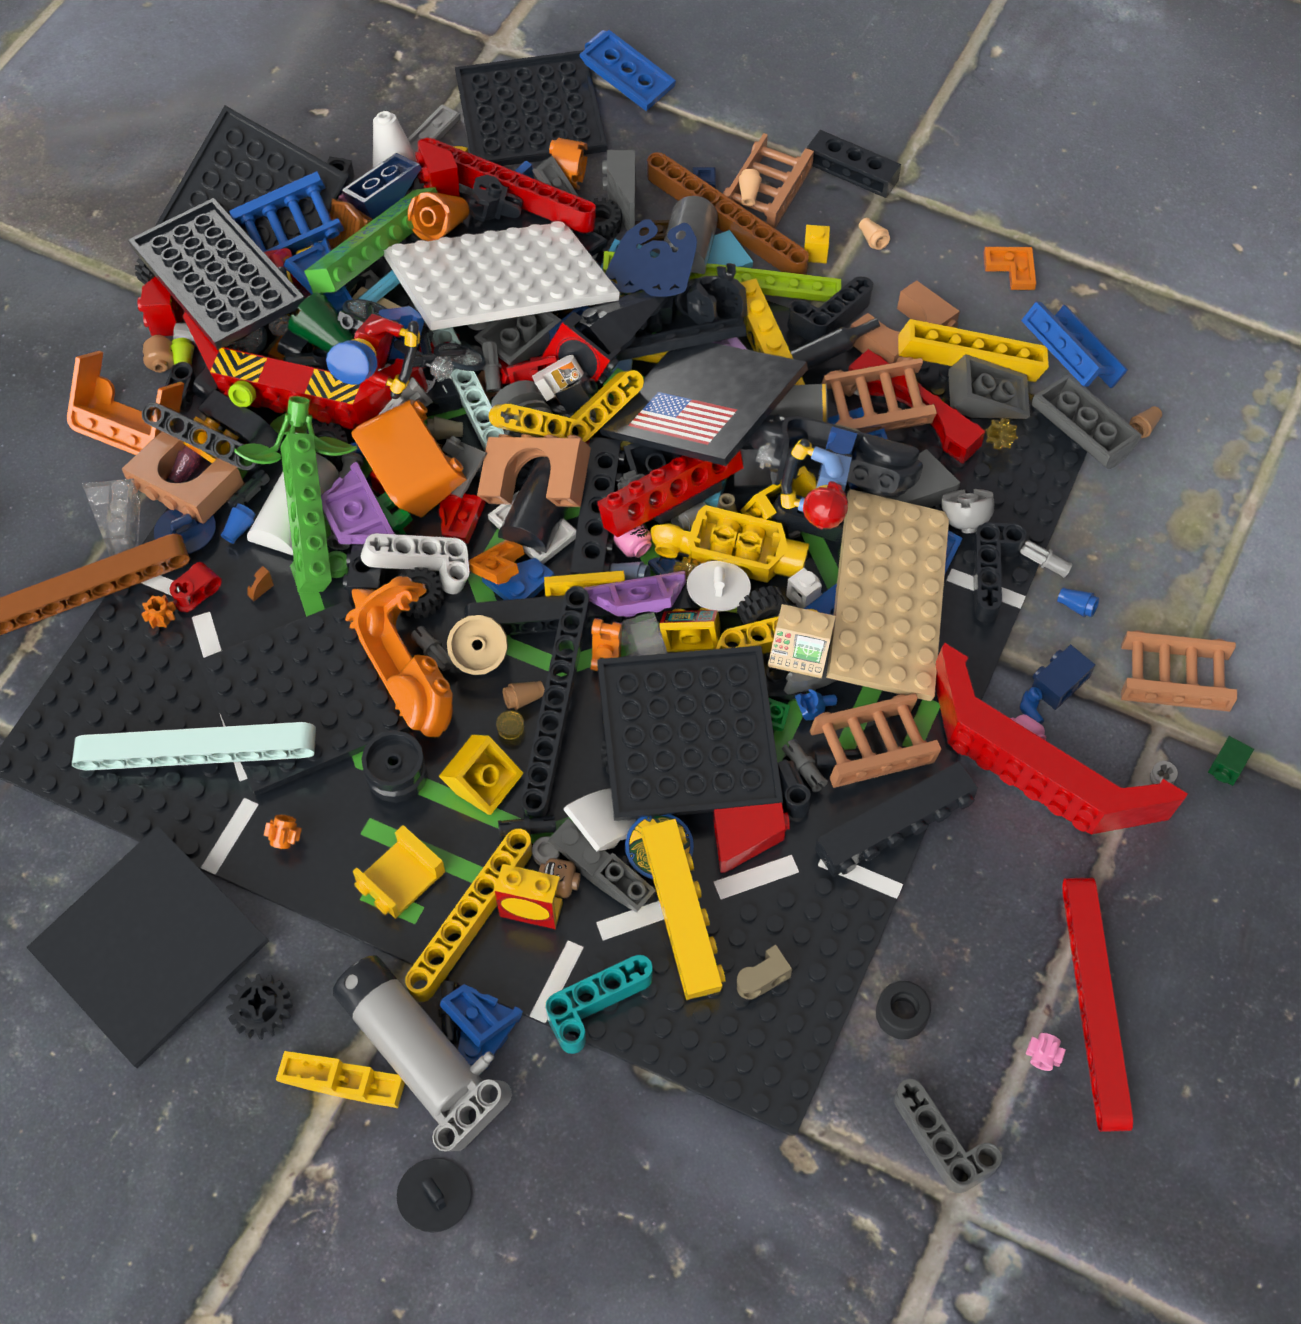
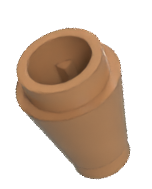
M1152 406L1132 417L1129 425L1142 435L1141 438H1146L1162 418V411L1158 407Z
M541 681L508 684V687L503 688V698L508 709L514 708L517 710L543 697L545 689Z

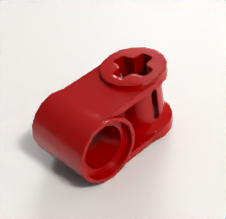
M203 562L194 564L186 573L174 580L170 585V594L174 598L173 601L176 609L181 612L193 610L220 588L222 579Z

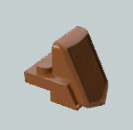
M332 198L331 220L333 221L338 218L344 227V231L340 232L337 237L328 239L333 250L373 219L356 209L351 203Z

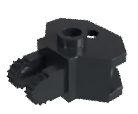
M486 174L475 179L469 202V213L474 219L482 222L494 218L500 219V215L515 219L521 214L520 208L523 206V201L520 197L507 193L508 187L503 186L496 177Z

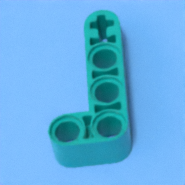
M644 955L630 957L552 994L547 999L545 1008L548 1022L560 1047L565 1052L570 1054L578 1053L583 1050L586 1044L585 1029L581 1019L650 986L653 978V966L649 958ZM639 969V971L641 973H644V975L640 976V974L638 972H635V970ZM609 981H617L621 984L614 990L605 986ZM585 993L594 996L590 1002L579 1000V997ZM557 1006L567 1008V1011L562 1015L552 1013V1010ZM571 1031L577 1032L580 1035L575 1041H568L564 1037Z

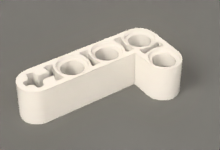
M376 533L367 537L361 552L362 561L369 567L414 569V567H419V570H423L424 567L428 568V570L439 571L442 588L449 594L461 592L469 577L467 546L462 540L457 538Z

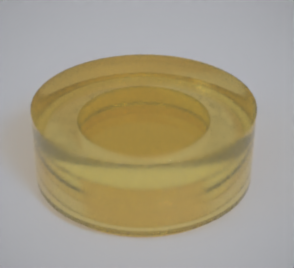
M505 711L497 718V731L501 737L515 739L523 733L524 721L518 712Z

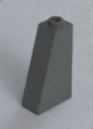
M926 449L918 457V460L923 464V470L916 485L908 489L903 495L885 498L929 508L941 504L944 494L959 490L960 482Z

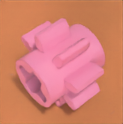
M1040 1033L1038 1039L1035 1037L1031 1038L1026 1055L1032 1056L1030 1063L1036 1068L1051 1071L1054 1065L1060 1067L1066 1049L1060 1048L1061 1041L1059 1038L1051 1034Z

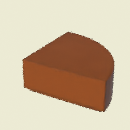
M264 566L255 573L256 580L252 587L248 586L247 594L253 601L274 586L270 572Z

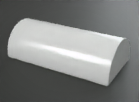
M316 453L322 495L326 490L332 488L339 474L330 461ZM282 472L249 530L247 538L250 542L293 555L284 473Z

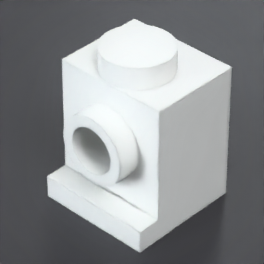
M803 568L788 579L786 596L793 603H796L798 608L804 609L822 595V584L815 574Z

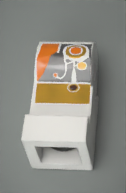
M568 355L532 375L545 400L548 401L555 397V393L567 387L568 384L580 379L584 372L575 357Z

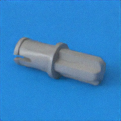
M1029 540L1024 543L1020 551L1024 556L1039 563L1041 568L1046 567L1063 578L1071 570L1072 563L1053 554V550L1047 551Z

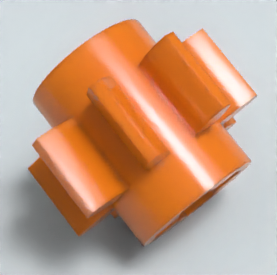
M152 595L147 603L142 604L145 612L142 613L145 622L149 621L152 628L156 626L166 628L171 620L176 619L173 614L176 607L173 602L168 601L166 595L162 597Z
M276 815L274 820L271 819L270 822H266L264 836L269 837L268 840H270L269 844L271 846L288 849L291 847V844H295V841H299L302 828L296 827L295 818L288 815Z

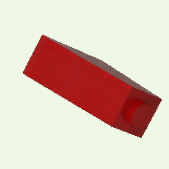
M782 803L714 809L713 822L720 873L735 868L784 840L785 830L790 829L788 812L783 813Z

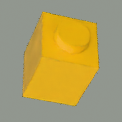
M806 225L804 249L809 254L808 262L827 263L830 226Z

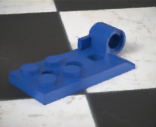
M610 30L600 31L585 44V50L580 53V58L586 66L645 111L675 87V79ZM607 55H612V56H614L616 59L610 60V59H607L606 56H607ZM630 68L632 72L628 73L623 71L622 69ZM647 81L649 85H642L639 82Z

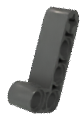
M906 1079L899 1084L894 1096L895 1106L950 1191L955 1193L966 1192L996 1172L1002 1161V1154L996 1145L983 1143L966 1153L922 1084L915 1079ZM905 1092L908 1096L913 1094L915 1096L914 1100L910 1097L905 1099L903 1097ZM921 1117L929 1118L933 1122V1127H923L918 1119ZM938 1143L946 1144L950 1149V1154H940L935 1145ZM982 1154L989 1156L993 1161V1165H982L978 1156ZM953 1171H964L968 1181L960 1182L956 1180L953 1176Z

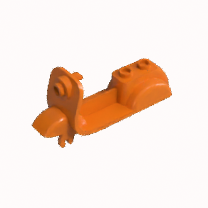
M398 576L376 591L352 589V597L356 608L346 615L345 620H353L350 628L356 630L362 646L396 704L395 709L400 711L399 716H403L411 729L420 730L428 737H440L442 732L448 728L453 714V694L450 685L442 676L433 658L423 655L411 657L396 628V621L402 610L409 611L410 606L408 604L419 600V597L426 592L425 584L412 582L409 577Z

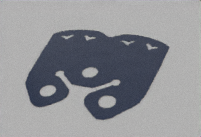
M650 219L641 221L623 236L605 274L609 279L616 278L617 284L614 281L611 282L622 293H633L643 289L651 296L667 297L686 291L697 248V238L688 223H681L669 230L667 238L674 247L678 248V251L674 253L673 249L665 241L652 240L641 246L640 249H637V244H642L653 238L658 232L657 226ZM643 227L649 228V233L645 236L639 234L640 229ZM679 231H685L686 236L683 239L679 240L676 238V234ZM653 249L660 250L659 256L654 258L650 256V252ZM629 281H631V283L634 284V286L624 285L627 284ZM658 284H660L661 290H659L658 288H653V287H654V286H657ZM674 284H676V286L679 287V288H674V289L670 290V288H672V287L674 286Z

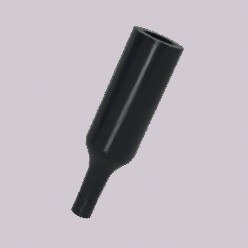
M874 318L854 328L839 327L790 351L793 359L807 362L809 370L853 348L859 337L880 327L877 318Z

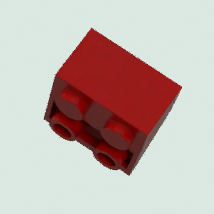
M418 141V152H415L416 162L421 166L417 176L419 183H424L423 189L435 187L439 194L460 197L458 167L452 152L425 141Z

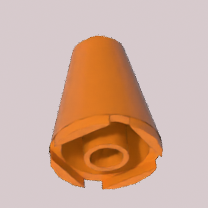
M423 192L415 196L408 206V220H412L413 232L419 238L426 241L438 240L444 237L469 215V205L463 198L434 192Z

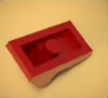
M556 356L531 357L528 362L506 367L510 384L522 380L534 382L532 375L557 362Z

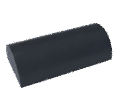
M536 457L498 532V538L547 553L569 508L568 506H556L546 498L551 472V464L548 457Z

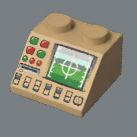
M782 604L768 667L822 679L836 616Z

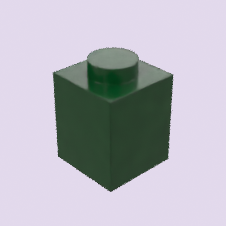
M1228 736L1208 773L1212 774L1218 781L1233 786L1254 749Z

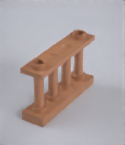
M763 133L760 140L755 141L750 156L730 188L727 187L723 194L734 202L743 205L741 203L742 197L738 178L745 169H754L760 174L784 182L783 186L778 188L761 183L758 192L774 197L773 202L766 204L756 200L753 206H746L764 213L767 217L766 223L775 229L812 169L814 151L805 148L801 156H790L768 148V135ZM765 156L793 166L791 172L785 173L763 165L760 161Z
M908 357L897 363L842 373L841 371H832L825 375L822 384H827V389L832 388L840 418L836 424L854 428L863 433H869L883 428L886 432L932 423L937 414L935 405L926 406L922 402L915 373L919 372L923 364L922 358L913 359ZM905 375L913 404L911 409L902 410L898 408L891 377ZM881 379L889 411L877 415L873 410L866 382ZM857 385L864 412L862 418L853 419L849 416L842 386Z
M1139 630L1127 631L1121 644V649L1132 650V678L1126 679L1121 690V700L1230 712L1237 700V689L1225 687L1224 660H1229L1236 647V642H1227L1223 639L1208 640L1150 634ZM1143 651L1159 653V681L1145 680L1143 678ZM1170 654L1186 656V684L1170 681ZM1197 657L1213 658L1214 687L1200 686L1198 684Z
M916 693L907 696L900 694L890 700L832 714L825 712L815 717L810 733L812 736L821 733L825 734L837 762L830 776L833 788L935 762L941 751L938 741H923L910 713L918 699ZM900 715L913 744L912 746L906 748L898 747L886 721L887 717ZM875 721L888 752L878 755L873 753L860 724ZM850 727L862 759L854 761L847 759L835 730Z

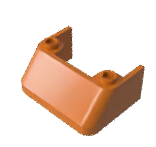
M96 351L77 356L67 413V422L70 428L78 433L137 455L161 431L144 422L141 414L142 411L114 401L115 388L113 383L109 379L100 376L104 352ZM177 382L158 388L156 403L180 412L184 383ZM159 409L154 410V416H152L153 421L157 422L161 418V411Z

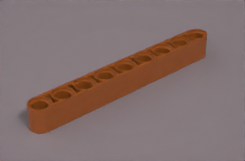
M656 152L649 155L647 159V177L651 183L678 201L688 196H699L707 199L717 210L718 229L723 232L730 230L740 244L781 272L807 275L809 254L804 248L665 154Z
M169 534L0 597V635L185 566L189 563L190 558L183 537L180 534Z

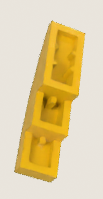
M284 1051L276 1077L278 1082L303 1089L394 1108L399 1106L405 1084L397 1074L377 1072L371 1067L346 1064L340 1059Z

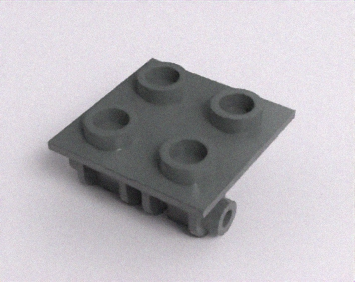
M451 436L450 439L446 440L442 451L447 453L448 455L446 456L451 459L455 457L464 468L462 472L467 480L451 492V494L462 498L477 470L481 467L487 453L460 442L461 440Z

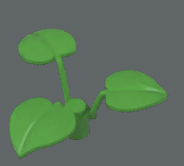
M301 396L289 397L288 412L270 424L279 434L273 447L269 448L265 445L252 443L242 445L235 449L234 452L254 463H275L281 459V454L277 453L283 436L288 433L307 434V429L309 434L314 435L315 451L330 456L344 455L355 451L358 446H353L331 437H316L312 425V416L308 415L310 400Z

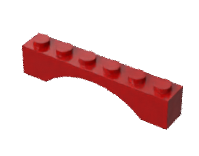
M867 349L849 366L848 371L889 363L880 355ZM905 375L891 377L896 400L913 407ZM881 379L866 382L870 395L885 397ZM918 383L922 402L926 406L935 405L937 414L930 424L935 429L943 450L963 464L982 446L985 431L977 423H973L964 417L957 409H953L944 403L940 397L933 395Z

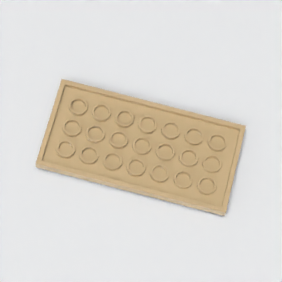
M850 489L847 493L848 511L843 525L833 614L836 617L830 641L826 678L896 694H905L906 696L916 693L918 699L931 701L935 696L937 672L935 663L938 658L949 519L944 511Z

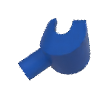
M808 689L810 692L808 694L800 693L795 695L805 720H813L818 715L824 713L825 706L837 704V698L834 694L822 696L812 689Z

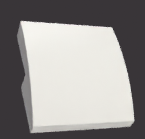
M610 788L586 795L568 804L563 809L596 852L614 848L620 840L626 839L629 829L636 822L635 819L614 821Z

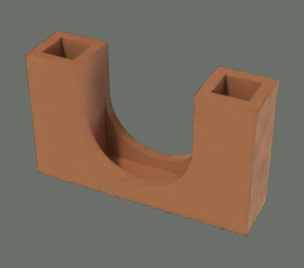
M917 280L900 292L897 309L910 319L953 328L958 327L957 321L960 311ZM867 313L852 323L851 328L874 319V317ZM880 321L879 328L859 337L854 344V347L862 353L869 349L873 353L880 355L889 364L897 363L907 358L899 356L898 334L900 332L886 327Z
M161 431L122 468L126 477L125 482L132 490H139L151 500H158L164 503L170 510L176 509L183 513V515L189 514L192 519L195 518L196 521L204 524L244 484L238 467L217 458L200 476L189 482H167L166 479L169 474L188 457V454L181 440Z
M500 434L498 437H488L485 451L487 454L483 461L477 496L488 504L512 505L516 478L521 468L531 459L548 457L551 464V472L546 498L556 506L581 507L591 447L582 441L581 437L575 435H568L567 438H558L553 435H544V438H536L526 434L521 435V437H512L506 434Z

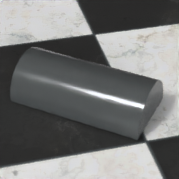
M688 196L675 204L664 241L669 244L674 253L677 252L678 248L674 247L670 242L667 234L673 227L681 223H688L697 238V248L691 272L705 274L718 224V213L714 205L707 199L699 196ZM679 231L676 234V238L679 240L686 236L685 231Z
M1068 373L1033 397L1032 406L1107 469L1114 468L1121 463L1135 448L1142 436Z

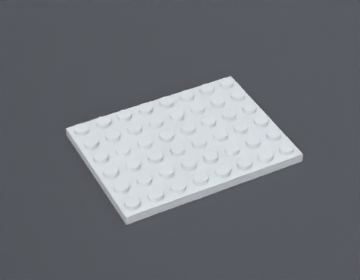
M560 221L545 225L533 224L524 228L512 227L496 232L486 231L475 235L464 234L461 237L454 238L442 237L432 241L420 240L404 245L394 244L384 250L386 261L430 330L619 301L618 289L570 228Z

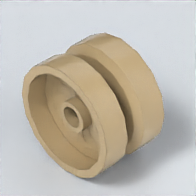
M483 615L467 616L458 621L450 630L447 640L448 655L453 664L461 671L473 675L486 674L496 669L505 659L508 649L507 635L503 627L493 618ZM474 640L482 642L483 646L481 649L475 650L473 648L474 645L472 643Z

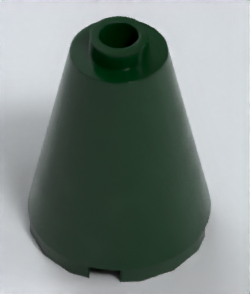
M316 292L307 297L297 307L301 310L296 317L292 314L288 322V329L292 333L326 352H329L338 343L354 339L351 331L341 326L340 321H338V312L322 292L321 295Z

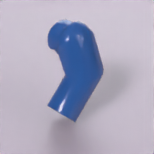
M1032 687L1023 694L1020 710L1024 715L1042 724L1044 719L1037 711V707L1043 695L1039 688Z

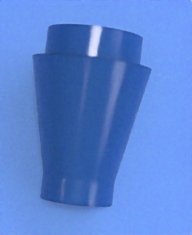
M238 504L236 508L233 507L221 537L234 544L255 522L253 519L256 514L242 504Z
M1063 587L1057 602L1064 604L1083 617H1093L1099 604V597L1094 596L1092 592L1071 590Z

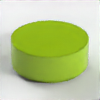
M242 380L235 382L228 392L230 400L238 407H248L256 398L253 386Z

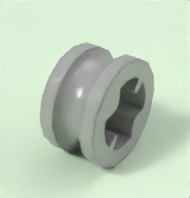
M1167 761L1156 763L1150 773L1152 784H1159L1164 776L1159 777L1158 775L1160 771H1164V774L1167 772L1169 777L1165 780L1174 784L1178 775L1175 765Z

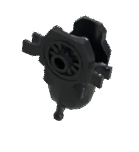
M727 263V272L726 267L718 266V276L690 279L686 291L674 296V303L677 309L684 315L689 316L698 325L739 316L742 318L748 315L746 288L737 279H734L736 274L735 264Z

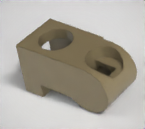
M776 945L766 950L765 961L755 967L743 968L737 976V991L741 997L745 999L757 998L791 978L792 968Z

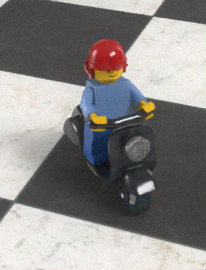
M779 414L769 415L749 439L750 445L758 450L756 462L760 463V468H770L773 485L778 486L781 482L782 506L786 509L798 507L799 511L804 512L807 520L819 529H832L839 526L845 519L848 511V500L844 493L847 481L873 495L898 497L916 485L923 470V464L918 460L919 450L913 446L866 434L843 425L830 424L806 417H784ZM798 466L818 470L819 477L816 488L810 491L806 498L796 499V491L792 489V481L798 476Z

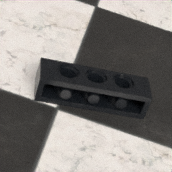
M819 130L807 146V149L814 151L813 167L884 198H887L899 181L900 163L823 130Z

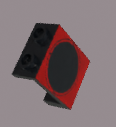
M573 312L562 322L542 356H556L558 361L568 355H573L583 372L586 371L589 377L596 382L598 389H600L608 379L605 375L607 371L611 372L618 364L619 360L616 357L622 349L617 347L609 355L576 330L582 317Z

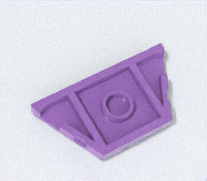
M357 462L350 466L351 471L343 479L339 477L333 483L332 488L326 490L321 495L323 513L339 544H365L367 537L371 534H394Z
M685 571L585 587L584 589L589 594L590 602L616 616L632 617L637 613L647 611L660 612L665 608L672 607L686 583Z

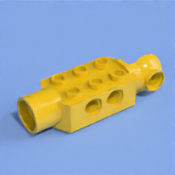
M707 505L698 511L691 532L684 531L681 527L673 524L655 525L650 530L652 541L656 546L655 551L663 557L675 558L680 552L689 555L692 565L698 566L709 561L731 563L747 573L748 578L766 583L776 574L792 577L803 569L809 549L808 543L787 539L782 523Z

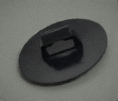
M439 1158L426 1159L413 1165L403 1175L397 1189V1205L404 1220L415 1229L430 1233L441 1232L457 1224L467 1212L471 1199L470 1184L463 1170L451 1161Z

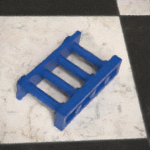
M317 171L229 211L239 226L246 227L250 238L263 252L288 248L291 254L298 250L313 245L315 242L322 241L324 237L333 239L340 232L344 231V227L338 218L333 221L331 220L320 195L321 190L326 187ZM307 196L312 198L323 225L313 230L309 229L298 205L299 200ZM285 206L290 208L301 235L290 240L287 239L276 214L278 209ZM262 216H267L279 245L268 250L265 249L254 224L255 220Z
M1036 301L1021 320L1083 387H1089L1094 379L1099 376L1110 388H1113L1128 371L1116 356L1066 305H1063L1054 316L1042 302Z

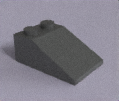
M607 150V160L602 161V172L607 174V176H603V191H608V201L611 199L613 200V205L615 203L618 204V209L620 208L621 222L629 231L635 226V150Z
M551 312L494 320L475 336V340L481 345L487 341L496 342L498 357L512 366L531 357L544 354L550 344L549 330L557 325L561 319Z
M967 354L948 369L950 407L957 409L962 415L971 418L1027 419L1030 417L1026 374Z

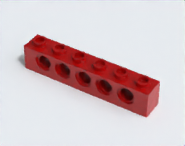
M741 451L734 456L727 466L681 456L659 469L652 470L650 474L630 482L626 487L608 494L607 497L597 502L603 527L616 537H620L743 469Z

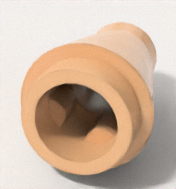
M745 169L738 178L742 197L741 203L745 206H753L762 178L757 170Z
M864 218L859 223V229L871 248L881 250L888 245L890 236L887 229L871 221L869 218Z

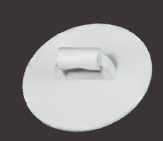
M709 561L698 565L691 571L687 579V591L692 600L708 610L728 611L735 609L737 606H740V601H745L744 597L750 594L751 589L750 580L741 568L722 561Z

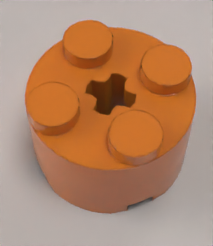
M563 138L552 140L549 153L555 158L572 187L579 190L578 182L583 183L588 157L583 156V150H588L587 143Z

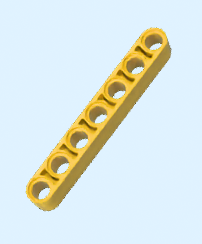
M514 829L506 835L407 973L405 983L408 992L417 1002L428 1001L435 994L440 984L447 977L497 906L495 887L500 872L496 869L502 864L524 868L531 858V837L525 830ZM517 843L525 844L521 849L513 848ZM484 888L493 889V892L488 895L480 893ZM474 910L477 912L472 918L464 917L467 911ZM457 933L461 935L456 941L447 940L451 934ZM435 957L444 958V961L439 965L430 964L431 960ZM420 980L427 982L426 986L422 989L413 988L414 984Z

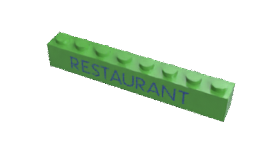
M436 188L411 191L307 268L304 272L313 293L336 292L382 257L384 250L394 244H399L412 234L414 227L412 220H408V206L411 200L423 192L437 193Z

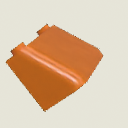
M410 399L360 424L351 434L394 504L402 510L422 518L465 482L467 478L462 472L464 469L462 464L455 457L451 459L444 455L424 423L427 419L425 414L427 409L424 404L419 400L414 401Z

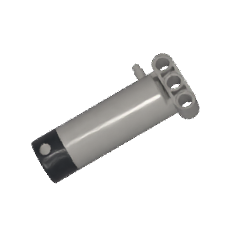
M377 955L360 959L338 978L333 987V996L438 1122L439 1125L435 1128L432 1136L435 1147L441 1151H461L508 1105L512 1097L511 1088L506 1082L491 1079L483 1081L479 1076L490 1065L494 1055L490 1051L486 1052L484 1056H481L471 1066ZM495 1086L498 1090V1096L493 1102L490 1099V1090ZM472 1108L476 1111V1119L473 1123L470 1122L468 1117L469 1111ZM450 1130H453L455 1139L450 1145L447 1135Z

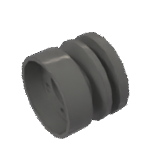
M528 380L517 381L505 386L495 395L491 403L492 407L497 404H513L553 414L537 385L533 381ZM501 412V417H504L505 420L513 419L514 417ZM526 415L524 418V424L527 428L531 426L529 415ZM551 420L548 424V429L552 433L555 424ZM503 429L504 434L510 435L512 437H521V435H525L523 433Z

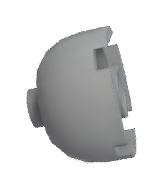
M974 489V493H965V490H957L944 494L942 510L947 515L949 524L961 529L963 533L976 532L977 527L988 522L994 513L993 492Z

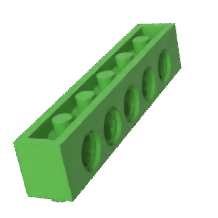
M288 433L280 448L298 592H323L332 580L314 435Z

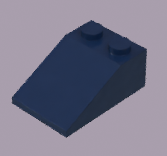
M395 153L345 187L342 193L348 203H351L356 209L370 218L375 219L405 196L421 170V166L419 163Z

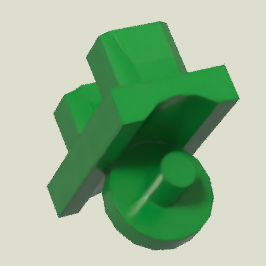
M384 492L379 497L375 496L395 534L406 535L403 528L413 520L410 514L401 508L391 514L389 511L396 505L388 494Z

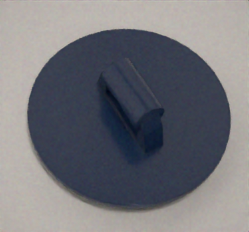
M169 509L158 519L154 528V538L158 539L169 534H180L183 537L188 554L194 553L205 547L213 538L216 522L213 515L202 524L196 521L195 518L192 519L189 514L183 515V513L176 509Z

